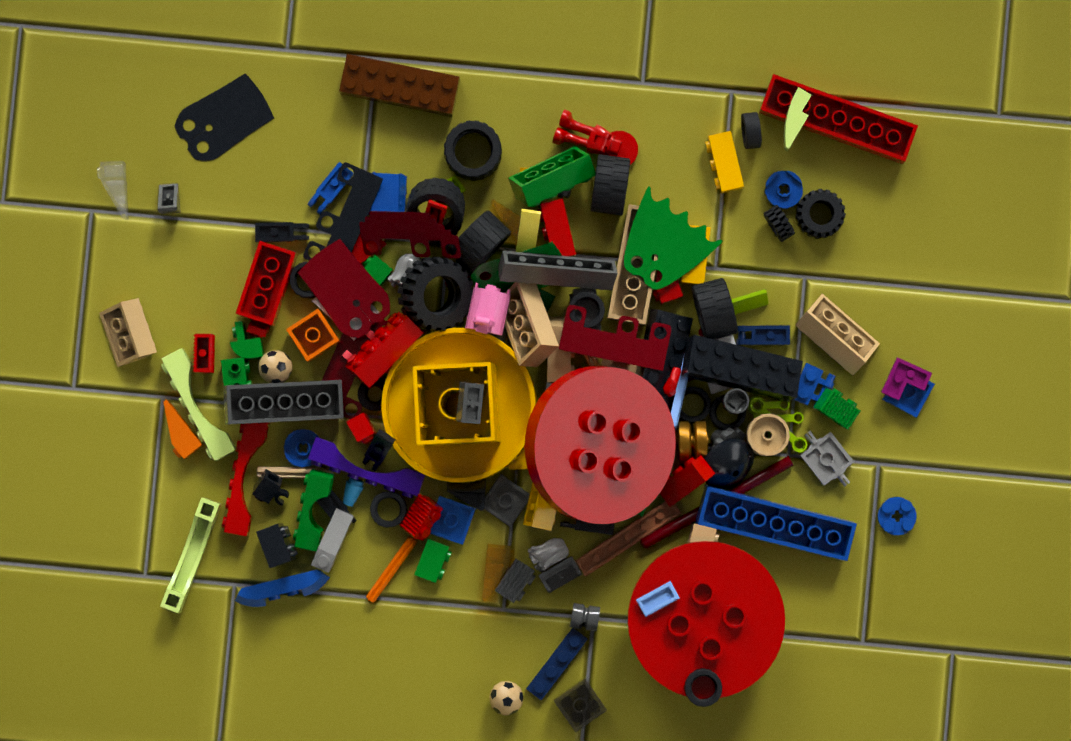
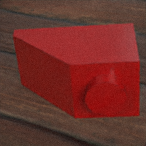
M429 200L425 213H430L431 218L437 219L438 224H443L448 206Z

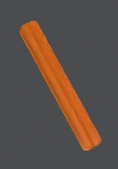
M412 537L406 539L366 595L370 602L374 603L416 545L417 541Z

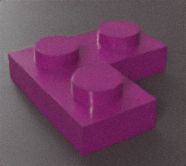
M896 357L881 393L899 400L906 384L925 391L932 373Z

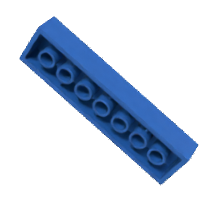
M708 485L704 486L696 518L698 525L848 561L857 526L853 521Z

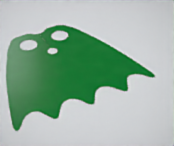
M648 186L630 230L624 254V267L631 274L640 275L644 279L645 284L655 290L661 289L692 270L723 241H708L706 239V225L696 228L689 226L687 211L673 214L670 210V199L665 198L658 202L654 201L651 196V187ZM656 254L658 256V260L653 261L651 258L652 255ZM634 256H640L643 259L641 267L635 268L632 266L631 259ZM659 270L662 273V279L659 282L651 280L650 274L652 271Z

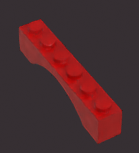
M268 422L240 425L239 433H242L241 441L237 442L236 452H239L238 459L233 462L232 471H235L234 479H230L229 490H232L231 497H227L225 509H228L227 517L224 516L222 521V528H225V533L249 536L252 516L244 499V475L252 456L267 440L270 424Z

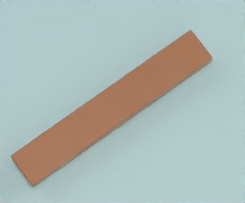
M664 501L575 560V562L586 577L639 542L642 538L680 515L681 512L676 504L670 507Z

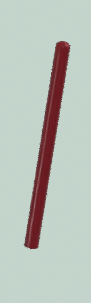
M789 456L728 489V491L745 494L794 465ZM699 506L642 538L640 541L642 547L648 549L694 523Z

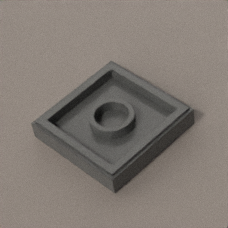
M500 474L485 496V510L511 527L528 503L530 494Z

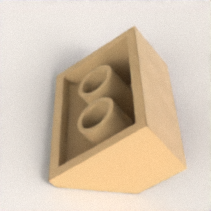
M139 298L120 302L99 313L117 367L157 353Z

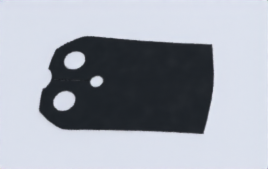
M245 73L217 91L184 108L176 120L175 129L180 138L188 141V151L196 160L208 161L218 158L242 139L274 119V116L261 91ZM191 119L195 122V128L192 131H186L183 128L185 120ZM206 125H212L213 129L211 131H207ZM201 141H206L209 144V149L205 153H200L197 150V144Z

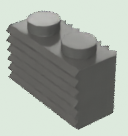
M515 558L495 591L513 603L516 600L520 602L526 593L523 591L526 584L530 586L536 577L533 574L535 570Z

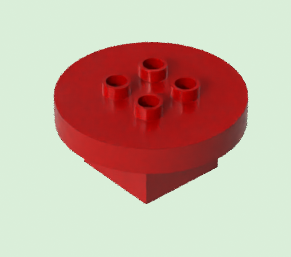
M589 366L579 368L553 382L534 406L525 434L526 465L538 493L559 513L576 520L594 524H610L624 521L648 507L666 484L675 457L676 436L674 422L661 394L643 377L631 371L615 367Z
M714 541L690 542L664 552L642 572L629 600L627 612L628 633L638 660L658 683L677 694L686 696L684 686L689 674L701 668L710 669L721 680L722 694L720 698L748 688L758 681L771 667L781 648L784 637L785 609L782 596L773 577L753 556L725 543ZM671 581L680 599L645 617L636 599ZM700 676L692 683V692L699 699H708L715 691L713 680L707 676Z

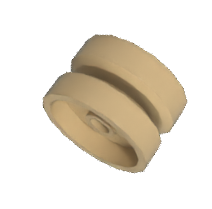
M762 414L754 418L747 426L745 433L746 442L753 449V452L764 457L782 452L790 438L786 422L774 414ZM765 432H771L769 439L765 438Z

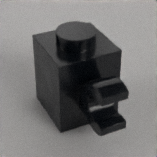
M265 469L254 485L252 495L257 500L264 501L267 504L275 497V502L282 506L284 500L280 496L288 498L289 492L280 488L281 477Z

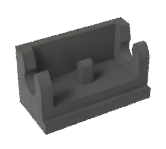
M460 382L456 421L480 424L484 384Z
M571 556L538 576L548 593H551L582 575Z

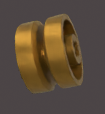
M696 421L693 426V433H691L689 422H678L679 463H685L691 458V451L694 453V459L701 455L703 458L706 457L708 451L706 421Z

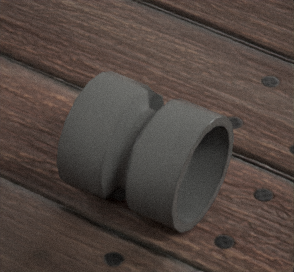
M731 389L723 397V407L730 414L742 413L749 405V397L742 389Z
M574 603L570 627L577 629L585 627L586 630L597 632L600 607L590 605L586 608L584 604Z

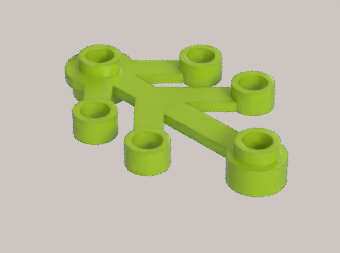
M754 396L749 400L747 408L753 414L754 419L762 414H771L767 409L779 408L785 411L790 407V403L785 401L787 407L781 408L780 403L783 400L766 402L762 397ZM755 402L760 404L759 409H754L753 404ZM800 412L777 415L785 422L799 424L804 420V416ZM796 414H799L801 416V420L799 422L795 421L794 419ZM768 431V439H769V438H770V435H771V432ZM789 431V441L792 443V449L798 453L805 451L807 441L802 437L797 438ZM797 441L802 443V448H796L795 444Z

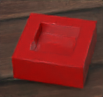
M252 320L248 325L247 332L257 338L266 337L269 333L270 325Z

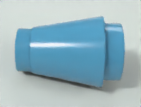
M349 477V480H346L343 497L345 505L353 507L364 489V481Z

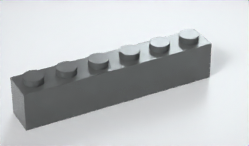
M503 251L498 265L500 281L612 290L618 274L614 260Z

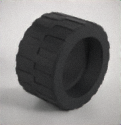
M469 120L458 124L447 135L446 142L444 143V155L450 170L456 176L464 180L476 181L483 180L496 171L501 162L502 147L499 136L492 127H489L484 122ZM470 133L484 136L491 146V155L487 163L475 169L464 167L455 156L457 142L461 137Z
M598 155L591 212L623 215L630 158Z
M443 178L425 179L417 183L411 190V194H409L406 212H420L418 206L429 200L441 201L447 204L453 211L450 217L444 219V229L451 230L452 235H457L462 227L465 212L464 195L459 187ZM428 240L430 243H441L440 240Z
M489 210L485 211L458 237L461 257L457 260L470 273H473L478 266L491 258L511 235V231ZM454 245L449 249L452 255H455L457 252Z
M719 278L693 285V300L703 336L715 340L737 334L738 326L735 311L725 280Z

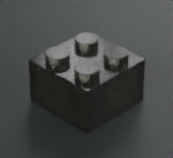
M585 677L553 699L575 732L607 711V708Z

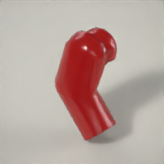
M672 368L670 377L663 386L664 393L669 397L674 396L676 393V387L681 375L680 368Z

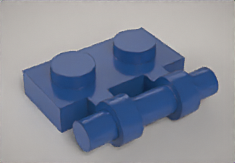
M805 363L800 376L797 398L794 400L807 406L811 399L817 402L824 389L833 388V381L836 376L829 373L826 380L822 379L823 370ZM817 384L823 386L819 395L814 394Z

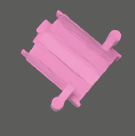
M476 283L472 293L465 328L475 329L476 332L502 336L511 290L508 289L506 294L500 292L501 289L496 288V286L487 284L484 289L478 288V283Z

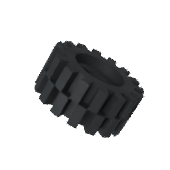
M778 205L763 213L771 230L781 242L795 234L791 223Z

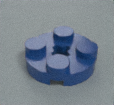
M786 170L773 173L765 184L764 193L768 202L773 206L778 205L782 209L795 206L803 195L802 181L799 176ZM787 185L789 193L781 194L779 186Z
M306 429L295 430L290 433L284 445V453L287 460L299 467L312 466L313 464H310L311 460L308 457L315 437L319 438V436L313 431ZM300 443L308 445L306 453L298 451Z
M892 497L884 501L878 509L877 520L881 528L887 533L903 535L913 529L916 522V510L910 501L902 497ZM896 510L899 514H902V518H899L898 522L892 518Z

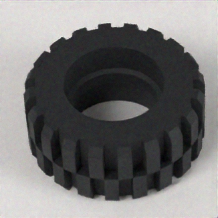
M433 256L432 258H422V261L417 260L412 264L413 268L408 267L406 269V276H402L400 279L402 286L398 287V293L401 294V297L398 298V303L403 305L401 311L404 315H407L418 327L430 331L442 332L448 328H455V324L460 325L464 322L463 317H468V309L473 289H471L473 281L471 278H467L469 273L466 269H462V265L453 262V260ZM441 276L448 285V298L443 307L435 312H431L425 305L424 291L432 279Z

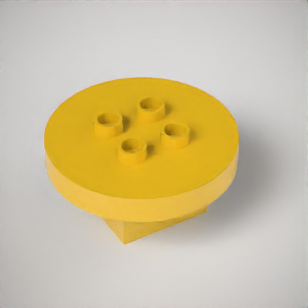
M448 328L442 332H432L416 340L392 365L383 387L382 419L386 433L396 439L393 444L394 449L415 470L441 481L457 483L474 482L502 471L524 450L526 428L533 408L537 403V396L528 368L526 366H519L514 350L498 338L488 333L476 332L475 329ZM460 382L484 384L480 424L456 421Z

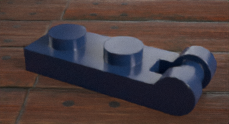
M790 325L738 326L736 345H790ZM745 332H751V339H746Z

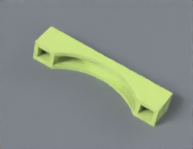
M181 348L163 357L161 366L165 374H170L172 378L170 384L174 391H179L181 405L183 408L187 407L190 412L188 418L192 425L196 424L199 430L196 433L200 441H205L208 447L205 450L209 458H214L215 461H218L235 452L236 447L230 435L212 425L202 415L195 403L191 388L193 365L185 349Z
M201 497L184 550L160 607L176 613L182 612L222 504Z

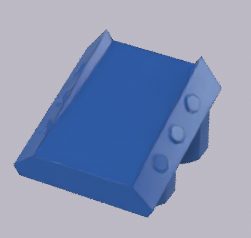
M372 172V174L383 178V181L370 211L405 212L407 176L402 173Z

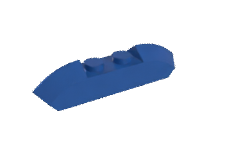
M317 569L244 587L239 591L235 602L250 607L266 606V598L272 601L280 599V594L296 595L299 594L300 589L303 595L307 596L324 586L330 577Z

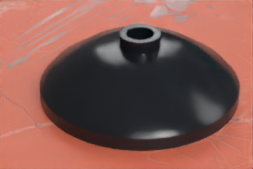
M729 439L713 447L704 459L715 474L705 483L708 486L727 489L744 480L754 463V452L750 445L741 439Z

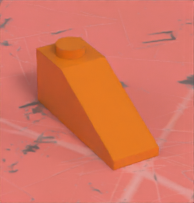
M166 399L163 403L171 443L175 447L172 450L178 458L187 459L204 444L171 402Z

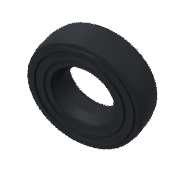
M379 378L371 387H379L383 393L385 380ZM361 383L357 394L360 404L367 410L380 411L382 398L376 402L371 401L367 396L370 388Z

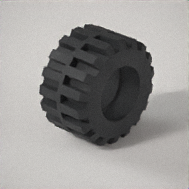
M818 189L810 191L801 199L797 206V224L802 228L801 231L803 233L806 232L809 237L813 236L816 239L827 238L835 234L843 225L846 215L844 213L845 205L842 204V199L838 198L836 193H831L830 190ZM823 203L831 210L832 217L827 224H816L810 218L809 211L814 204Z

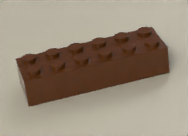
M347 54L339 92L341 95L453 117L460 77Z

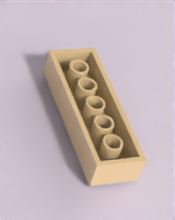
M629 204L617 263L618 274L612 290L607 319L619 321L621 316L637 318L639 325L645 326L652 288L645 284L644 279L640 275H633L624 267L627 241L639 206ZM653 254L651 257L652 260H658V256L656 254ZM634 256L631 259L632 266L635 268L641 267L643 259L640 256ZM656 270L652 271L650 274V278L652 281H654ZM630 320L624 321V322H626V323L634 324V323H633L632 321H630Z

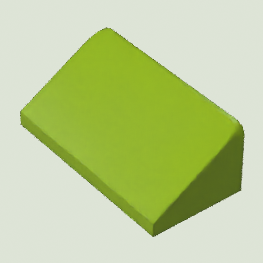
M765 289L731 299L735 315L768 305V296Z

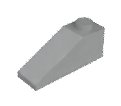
M336 508L312 561V566L325 572H330L353 520V515Z

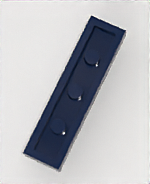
M572 628L526 689L542 700L588 638Z

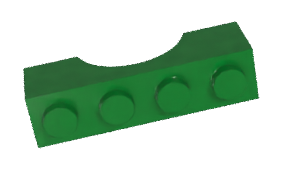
M312 469L309 474L305 475L304 485L306 486L305 493L302 492L300 504H303L302 511L298 512L296 522H299V526L293 534V540H295L294 547L317 552L324 529L315 522L312 508L315 501L330 495L335 474Z

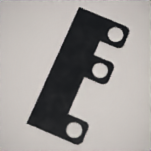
M345 162L338 172L337 179L352 186L341 214L337 216L328 211L321 212L316 227L331 235L327 246L341 239L352 253L360 234L359 223L365 222V217L368 216L383 178ZM345 168H351L354 172L350 180H346L342 176V171ZM330 216L332 218L333 224L330 228L322 226L321 220L323 217ZM310 241L307 244L303 257L308 261L311 259L308 250L312 246L318 247L320 251L326 247L317 242Z

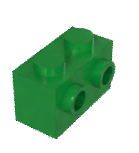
M244 357L221 360L224 386L252 384V381L248 380V373L251 372L250 362L246 361Z

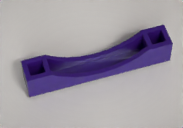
M315 437L308 457L311 460L310 464L319 467L325 464L330 466V471L340 474L342 470L348 472V477L357 480L359 476L366 479L365 483L374 486L380 483L384 485L383 489L392 492L398 489L403 491V496L409 498L419 495L425 477L424 474L408 468L389 473H376L364 470L348 461L339 452L334 443Z

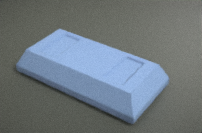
M671 581L636 599L644 616L647 617L680 599Z

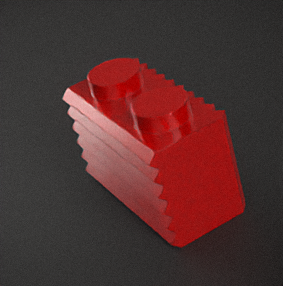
M194 334L195 338L193 340L195 342L193 344L195 346L193 347V355L195 357L193 359L195 361L193 362V371L195 373H214L215 335Z
M419 494L406 517H404L400 527L412 537L424 541L430 535V529L433 524L439 520L443 508L430 497Z

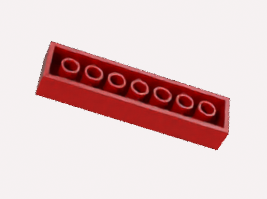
M772 75L759 111L760 114L785 122L789 105L799 87L811 94L802 111L809 115L802 129L900 164L906 161L918 125L781 76Z

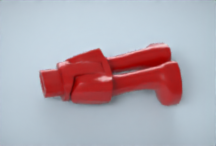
M563 111L559 126L586 134L589 138L586 139L558 127L553 137V144L560 145L567 142L586 148L587 153L603 155L606 153L609 155L611 153L618 155L622 141L615 139V136L602 126L597 124L595 127L582 124L573 119L570 111Z

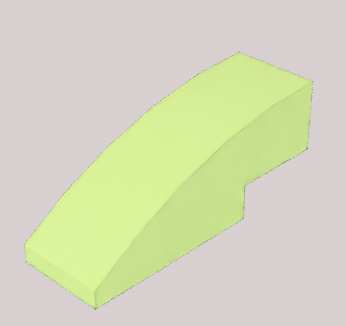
M799 87L791 100L786 115L783 137L784 149L786 151L789 150L809 116L802 111L811 94Z

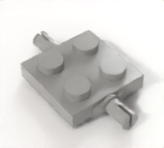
M811 431L807 432L804 436L811 445L800 455L823 486L831 480L838 478L845 487L850 481L844 475L847 467L854 463L852 458L831 432L820 439H816Z

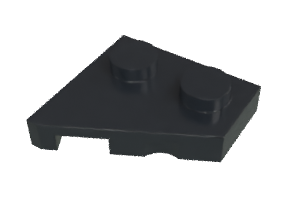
M486 478L465 483L447 482V493L484 512Z

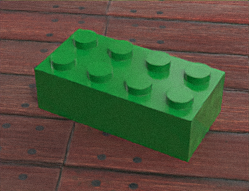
M574 146L508 177L515 198L528 207H535L545 199H552L562 191H569L579 183L590 181L596 172L590 155Z

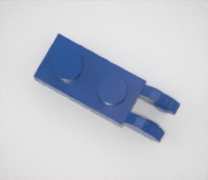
M341 162L334 167L307 204L312 207L320 196L323 197L325 201L319 206L318 214H321L346 186L345 183L337 179L338 172L342 166ZM348 168L342 171V176L346 180H350L354 175Z

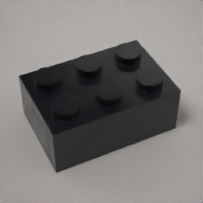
M278 523L256 531L269 568L296 560L295 555L298 552L296 547H294L295 544L290 543L289 537H291L288 526Z

